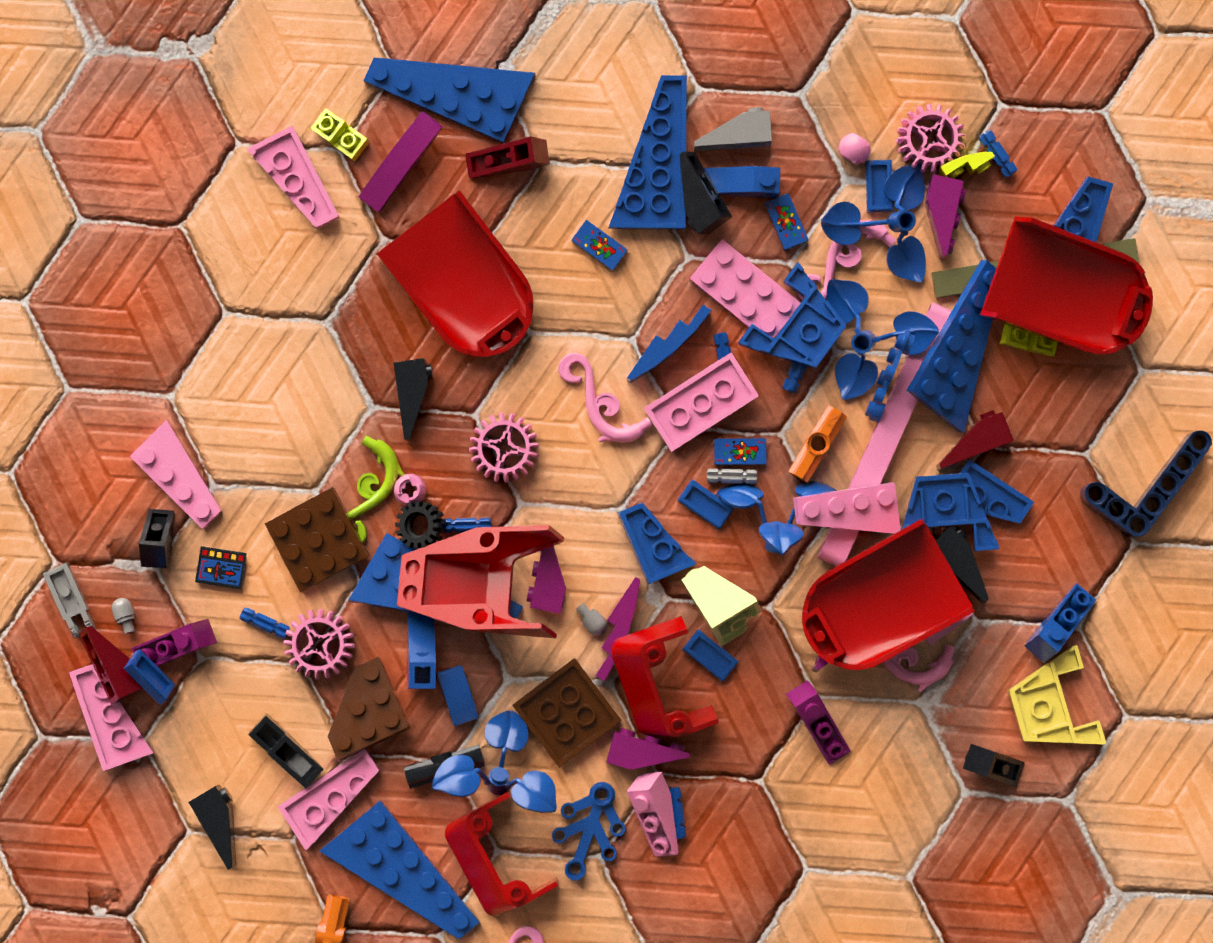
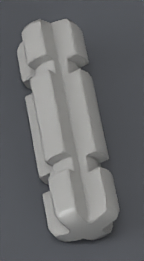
M709 468L706 479L709 483L721 481V483L742 484V482H746V484H756L757 471L746 470L744 472L743 469H722V471H718V469Z

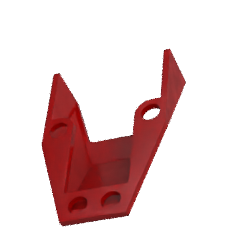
M550 525L479 527L403 554L401 558L397 606L468 631L556 639L557 633L542 623H527L511 617L510 603L515 561L564 542V536Z

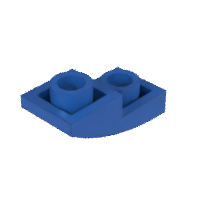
M462 665L437 672L452 724L456 726L479 718Z

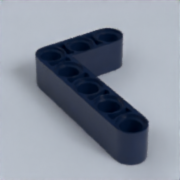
M1202 430L1186 435L1134 506L1100 482H1092L1082 487L1080 491L1081 501L1125 535L1134 538L1143 536L1150 530L1209 451L1212 445L1211 436ZM1194 436L1199 437L1203 442L1200 450L1192 445ZM1179 457H1183L1187 461L1185 470L1177 467V459ZM1164 477L1171 480L1172 487L1169 491L1164 490L1161 486V481ZM1091 487L1099 491L1100 495L1097 501L1091 500L1088 496V491ZM1148 498L1156 501L1157 506L1154 512L1146 508ZM1112 503H1116L1120 507V514L1117 517L1110 514L1109 507ZM1133 518L1138 519L1141 523V529L1138 533L1134 532L1130 527V522Z

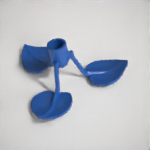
M917 164L914 169L911 168V165L900 167L886 179L884 186L885 196L889 200L895 201L894 207L899 210L898 212H893L886 220L860 222L861 213L853 203L839 202L833 205L821 219V227L826 236L840 245H851L859 241L861 237L860 227L888 225L893 232H900L897 238L898 245L891 246L887 252L886 261L889 270L899 278L918 283L923 282L926 270L924 248L921 242L914 236L904 238V236L908 235V231L912 230L916 224L915 215L909 209L918 207L922 203L925 194L923 174L920 172L922 165Z
M831 279L828 282L827 301L842 321L847 324L854 317L856 318V329L854 330L856 335L853 336L851 345L858 355L855 353L846 354L837 361L835 366V378L841 392V397L844 400L864 394L875 384L878 377V367L873 361L865 360V353L872 350L876 342L891 337H898L899 333L904 334L906 330H909L910 334L915 336L908 355H916L925 351L939 333L937 325L929 317L915 311L904 312L895 317L893 326L896 332L876 337L869 330L862 331L859 313L864 312L869 304V296L866 289L861 284L849 280Z
M815 481L803 482L795 489V493L800 497L837 491L829 485ZM744 483L732 484L720 489L716 493V496H719L722 501L732 507L743 509L756 505L759 508L762 520L759 534L765 540V549L767 551L780 553L783 556L791 547L802 540L803 531L792 524L795 518L794 508L787 523L779 521L767 522L763 504L760 501L764 497V493L759 488Z
M507 710L494 716L485 727L484 735L487 743L493 748H502L499 767L493 768L489 773V777L480 768L474 769L472 758L466 755H455L448 758L440 765L434 776L432 789L452 796L467 797L472 795L478 789L481 777L484 780V785H487L488 790L494 795H501L511 789L513 801L526 810L552 813L556 812L557 809L555 785L551 777L546 773L529 771L523 776L522 780L515 778L509 782V773L504 769L507 749L519 752L525 747L528 740L527 725L521 716L514 711Z

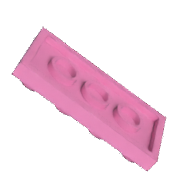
M723 239L689 278L692 283L749 328L751 324H754L772 338H775L801 303Z
M729 353L644 409L671 452L752 402L759 395L733 354Z

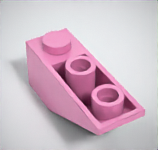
M662 772L639 774L628 789L627 794L655 856L677 855L679 852L672 798Z

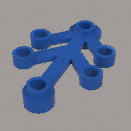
M906 330L904 334L899 333L894 344L895 348L891 347L886 362L891 363V365L888 364L885 370H881L876 382L882 388H877L873 400L869 402L865 415L869 417V420L879 423L886 404L882 402L889 383L893 379L902 353L908 355L913 345L915 336L910 334L909 330Z
M607 782L595 783L591 787L588 796L573 803L567 802L561 807L562 816L570 819L575 816L577 811L592 806L589 816L564 828L557 827L552 832V839L556 843H563L568 837L583 831L574 859L569 860L565 866V874L571 880H580L585 875L586 866L583 862L593 834L601 848L602 858L605 861H612L616 858L617 851L610 844L599 821L602 809L611 824L610 832L612 835L622 836L626 828L625 824L619 820L612 805L615 799V791ZM599 790L607 792L605 799L601 800L597 797ZM566 806L573 807L574 812L572 815L564 813ZM617 823L623 827L620 833L613 831V826ZM556 831H563L565 834L564 839L557 840L555 838ZM611 848L614 851V855L611 858L605 857V849ZM573 864H578L581 870L579 873L574 874L571 872L570 867Z

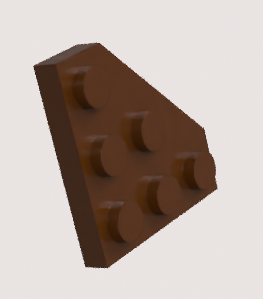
M379 657L354 668L327 736L339 762L410 729Z

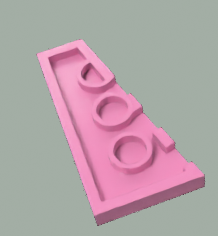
M293 126L247 148L249 153L316 229L340 218Z
M166 420L130 457L202 529H205L222 510L185 451L181 441L173 431L169 421Z
M893 482L793 498L796 524L893 534L901 530L896 487Z
M93 664L69 672L103 771L153 754V751L121 703L117 702L111 705Z
M367 749L357 753L278 806L305 850L309 849L380 771Z

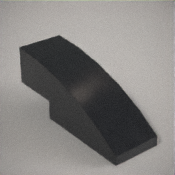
M266 713L249 731L248 735L304 788H307L324 770L269 714Z

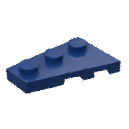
M970 459L967 460L959 472L969 473L984 513L989 516L1020 524L1034 504L1033 500Z
M643 503L617 513L648 585L696 564L681 549L678 542L667 533L663 525Z

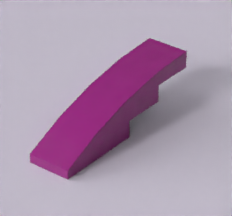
M422 111L384 159L358 197L377 212H381L393 193L401 187L411 170L416 168L443 126Z
M637 577L634 578L607 619L615 628L601 647L609 653V656L595 676L605 681L614 665L611 655L612 643L616 639L628 635L640 583V579Z

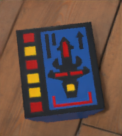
M201 546L195 582L241 589L244 581L247 553Z

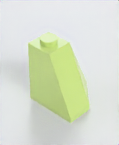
M705 566L691 570L682 579L688 593L721 647L742 635L748 628L747 622L751 616L753 618L757 617L761 612V608L754 596Z

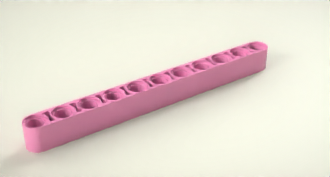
M932 302L926 316L937 325L940 332L951 310ZM935 339L922 353L907 356L886 402L882 417L873 431L848 489L881 483L917 403V399L906 390ZM830 527L817 558L834 566L842 564L846 561L859 530Z

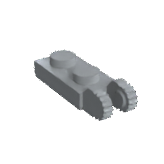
M66 562L43 573L63 620L67 622L75 639L80 637V628L73 618L81 614L86 627L92 626L96 629L92 616L88 612L89 607L69 563Z

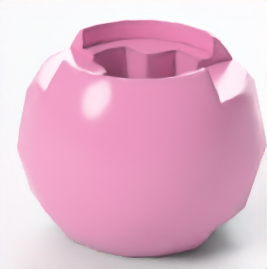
M854 133L845 135L838 147L840 155L856 165L864 163L869 158L871 152L870 143Z
M415 474L401 476L394 486L396 500L405 506H408L407 504L411 502L413 504L415 502H422L427 493L424 480ZM409 483L413 487H417V491L413 492V497L403 493V490L407 489V484Z

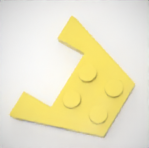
M1077 645L1071 646L1008 690L1022 741L1106 744L1100 721L1097 720L1073 727L1058 675L1084 668Z

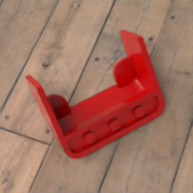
M682 616L620 637L611 645V655L636 726L645 735L681 737L719 723L712 705L689 713L680 710L665 713L650 668L660 665L666 658L667 652L664 642L688 634Z
M510 790L453 820L445 829V838L484 911L491 916H499L523 906L559 885L557 877L533 891L522 880H512L503 885L480 843L479 838L486 835L492 828V818L487 809L511 796Z

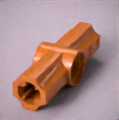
M828 405L810 436L806 439L804 446L788 473L808 483L847 416ZM818 437L823 440V450L815 451L811 447V440Z
M328 894L322 922L320 921L318 925L315 943H343L346 932L344 925L350 903L349 898Z

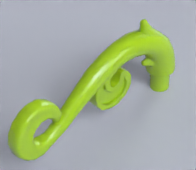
M365 436L362 445L371 449L372 453L377 455L379 464L383 461L386 469L385 480L380 489L373 491L371 485L380 484L376 475L366 473L359 478L357 490L361 496L368 500L348 512L351 520L381 504L394 489L398 476L405 475L398 463L395 452L380 439L376 441ZM359 520L355 524L358 526V534L364 543L367 537V530L362 521Z

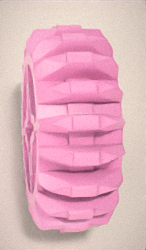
M927 104L926 112H924L921 106H918L916 108L917 115L909 111L907 114L909 120L903 118L900 122L903 127L897 129V133L903 137L897 138L896 144L904 145L898 149V153H907L903 161L908 162L912 159L911 168L913 169L917 164H921V173H924L926 167H929L930 173L934 174L936 166L940 168L945 163L952 161L953 158L961 157L960 152L957 150H964L965 145L959 141L965 140L966 134L958 133L963 130L964 125L954 124L959 117L956 115L952 119L949 118L950 109H947L945 113H941V105H937L935 111H932V105ZM924 120L937 121L931 128L916 125ZM943 126L946 127L950 134L951 146L946 144L947 141L941 135ZM937 130L932 144L929 143L927 148H924L929 135ZM911 132L915 134V137L921 143L918 152L911 143ZM930 150L946 153L937 158L925 157V154Z
M500 413V421H496L494 415H490L492 424L488 425L485 420H482L481 424L485 429L481 431L479 428H475L474 432L480 436L479 438H470V441L476 443L477 447H470L469 451L471 453H478L471 460L473 463L482 462L476 469L482 471L486 467L487 470L484 474L486 478L490 477L493 472L495 473V482L499 481L500 475H504V482L508 483L509 474H513V478L517 481L519 476L516 472L521 470L522 474L526 476L528 472L524 466L526 464L531 468L535 466L529 458H538L539 455L536 452H531V449L539 448V443H531L530 440L535 439L537 434H527L532 426L528 424L522 428L521 426L524 423V418L522 417L515 423V415L512 413L509 416V421L505 420L504 413ZM505 427V431L500 439H486L491 431ZM513 429L520 432L524 437L526 449L512 443ZM507 437L508 446L513 450H510L509 453L506 451L507 454H503L502 457L501 450L494 445L502 444V441H506ZM483 447L496 451L497 462L495 467L486 461ZM509 456H523L517 465L503 469Z
M323 609L318 610V617H315L313 610H309L308 620L303 614H300L298 617L302 622L301 624L295 621L291 622V625L296 629L295 632L291 630L286 631V634L293 638L292 641H284V645H292V650L285 651V655L294 654V658L289 661V664L293 665L299 662L296 672H301L305 667V677L309 678L312 671H315V679H320L321 671H323L327 679L331 677L330 669L335 674L340 673V669L337 667L338 664L342 667L348 666L343 657H353V654L346 652V649L355 647L354 643H347V639L353 638L354 634L344 633L350 625L348 623L342 626L339 625L343 620L342 616H338L334 621L332 620L334 616L333 611H329L325 618ZM323 622L333 627L334 630L321 635L311 624ZM306 630L309 643L300 652L299 639L302 632ZM339 636L340 649L335 659H333L330 652V644ZM315 637H319V640H322V638L327 639L322 645L323 651L312 649L316 644ZM317 653L326 661L327 665L315 666L307 662L305 658Z

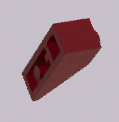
M531 136L465 154L469 179L528 171L550 165L546 139Z
M992 410L979 415L981 420L974 423L936 465L937 470L1013 442L1014 439L1003 412L995 414V411Z
M92 626L86 627L79 633L111 705L136 695L143 690L124 670V667L130 660L129 657Z

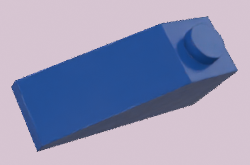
M761 166L704 168L719 195L778 198L781 168Z

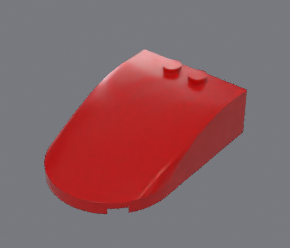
M460 190L377 253L383 264L441 338L455 350L471 356H494L512 348L527 332L532 320L534 304L530 284L523 272Z
M1015 216L980 315L1088 353L1112 354L1134 343L1144 332L1152 313L1153 292L1144 274L1146 272L1129 255L1035 218Z
M920 519L820 576L811 586L805 598L802 610V625L808 643L823 660L840 668L863 670L885 662L972 614L975 609L924 519Z

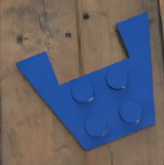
M797 262L783 283L804 297L798 308L775 338H772L754 324H751L738 344L748 349L816 369L846 329V325L830 303L819 292L815 283L807 276L801 264Z
M969 473L915 477L902 529L920 519H924L928 527L972 524L974 551L999 549V544L994 537L991 525L984 513Z

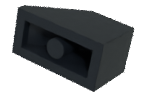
M148 509L139 541L141 567L167 568L172 552L175 517L173 510Z
M971 744L965 756L963 769L1017 787L1025 762Z

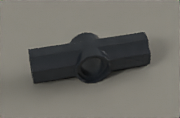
M478 744L456 752H445L430 757V760L404 767L409 788L412 789L432 783L440 765L455 755L471 757L474 762V769L486 766L480 745Z

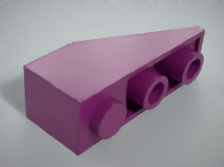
M933 174L929 181L925 207L939 258L944 260L947 253L952 254L955 239H952L951 235L953 229H957L961 214L957 213L958 204H963L966 189L962 188V180Z
M552 546L541 550L539 562L534 561L531 576L536 577L534 587L529 586L526 602H531L530 608L561 614L566 586L555 548Z
M209 619L190 623L133 647L132 650L134 653L140 649L156 666L216 644L217 641Z
M808 680L786 693L796 713L829 765L851 752L820 696Z
M621 728L620 732L614 731L606 763L632 770L689 758L690 752L685 751L686 746L671 742L670 747L660 744L661 739L646 735L644 740L635 737L636 732Z

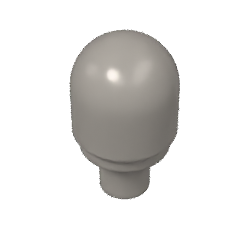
M126 598L116 599L112 604V613L115 621H117L118 625L122 624L125 634L135 632L132 623L135 620L132 603Z
M584 603L575 609L583 617L581 619L582 625L591 634L601 635L606 631L607 621L598 610L592 609L590 611Z

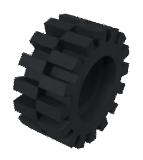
M411 502L407 504L408 507L401 509L402 514H397L396 518L400 519V522H395V527H399L396 534L401 536L399 540L402 543H406V546L420 549L442 540L443 537L440 534L446 531L445 528H442V524H446V520L441 519L444 514L442 511H437L439 509L437 506L426 502H415V504ZM423 515L428 520V530L425 534L419 536L413 530V522L416 517Z

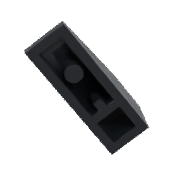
M682 152L679 155L685 213L689 218L688 223L692 230L698 234H709L732 218V215L695 152Z
M424 358L393 363L405 441H412L430 387L429 380L433 379L432 366L427 364Z
M951 526L946 527L935 539L958 581L981 603H986L989 598L970 544L965 540L967 535L957 526L955 528Z
M219 784L188 803L226 868L229 870L237 865L233 806L230 803L233 799L227 788H221Z

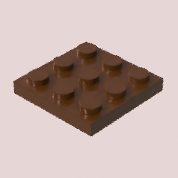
M334 487L265 523L299 592H304L369 557Z
M575 658L512 705L559 768L622 721Z

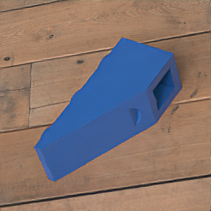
M1076 583L1035 630L1024 646L1045 663L1059 652L1096 599Z
M408 613L407 689H436L434 619L424 615Z

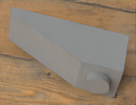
M762 107L748 109V112L738 115L694 141V151L771 146L770 110L764 111Z

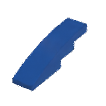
M702 305L689 325L679 320L665 341L656 335L628 375L627 381L630 383L634 382L675 354L695 334L710 315L711 309Z

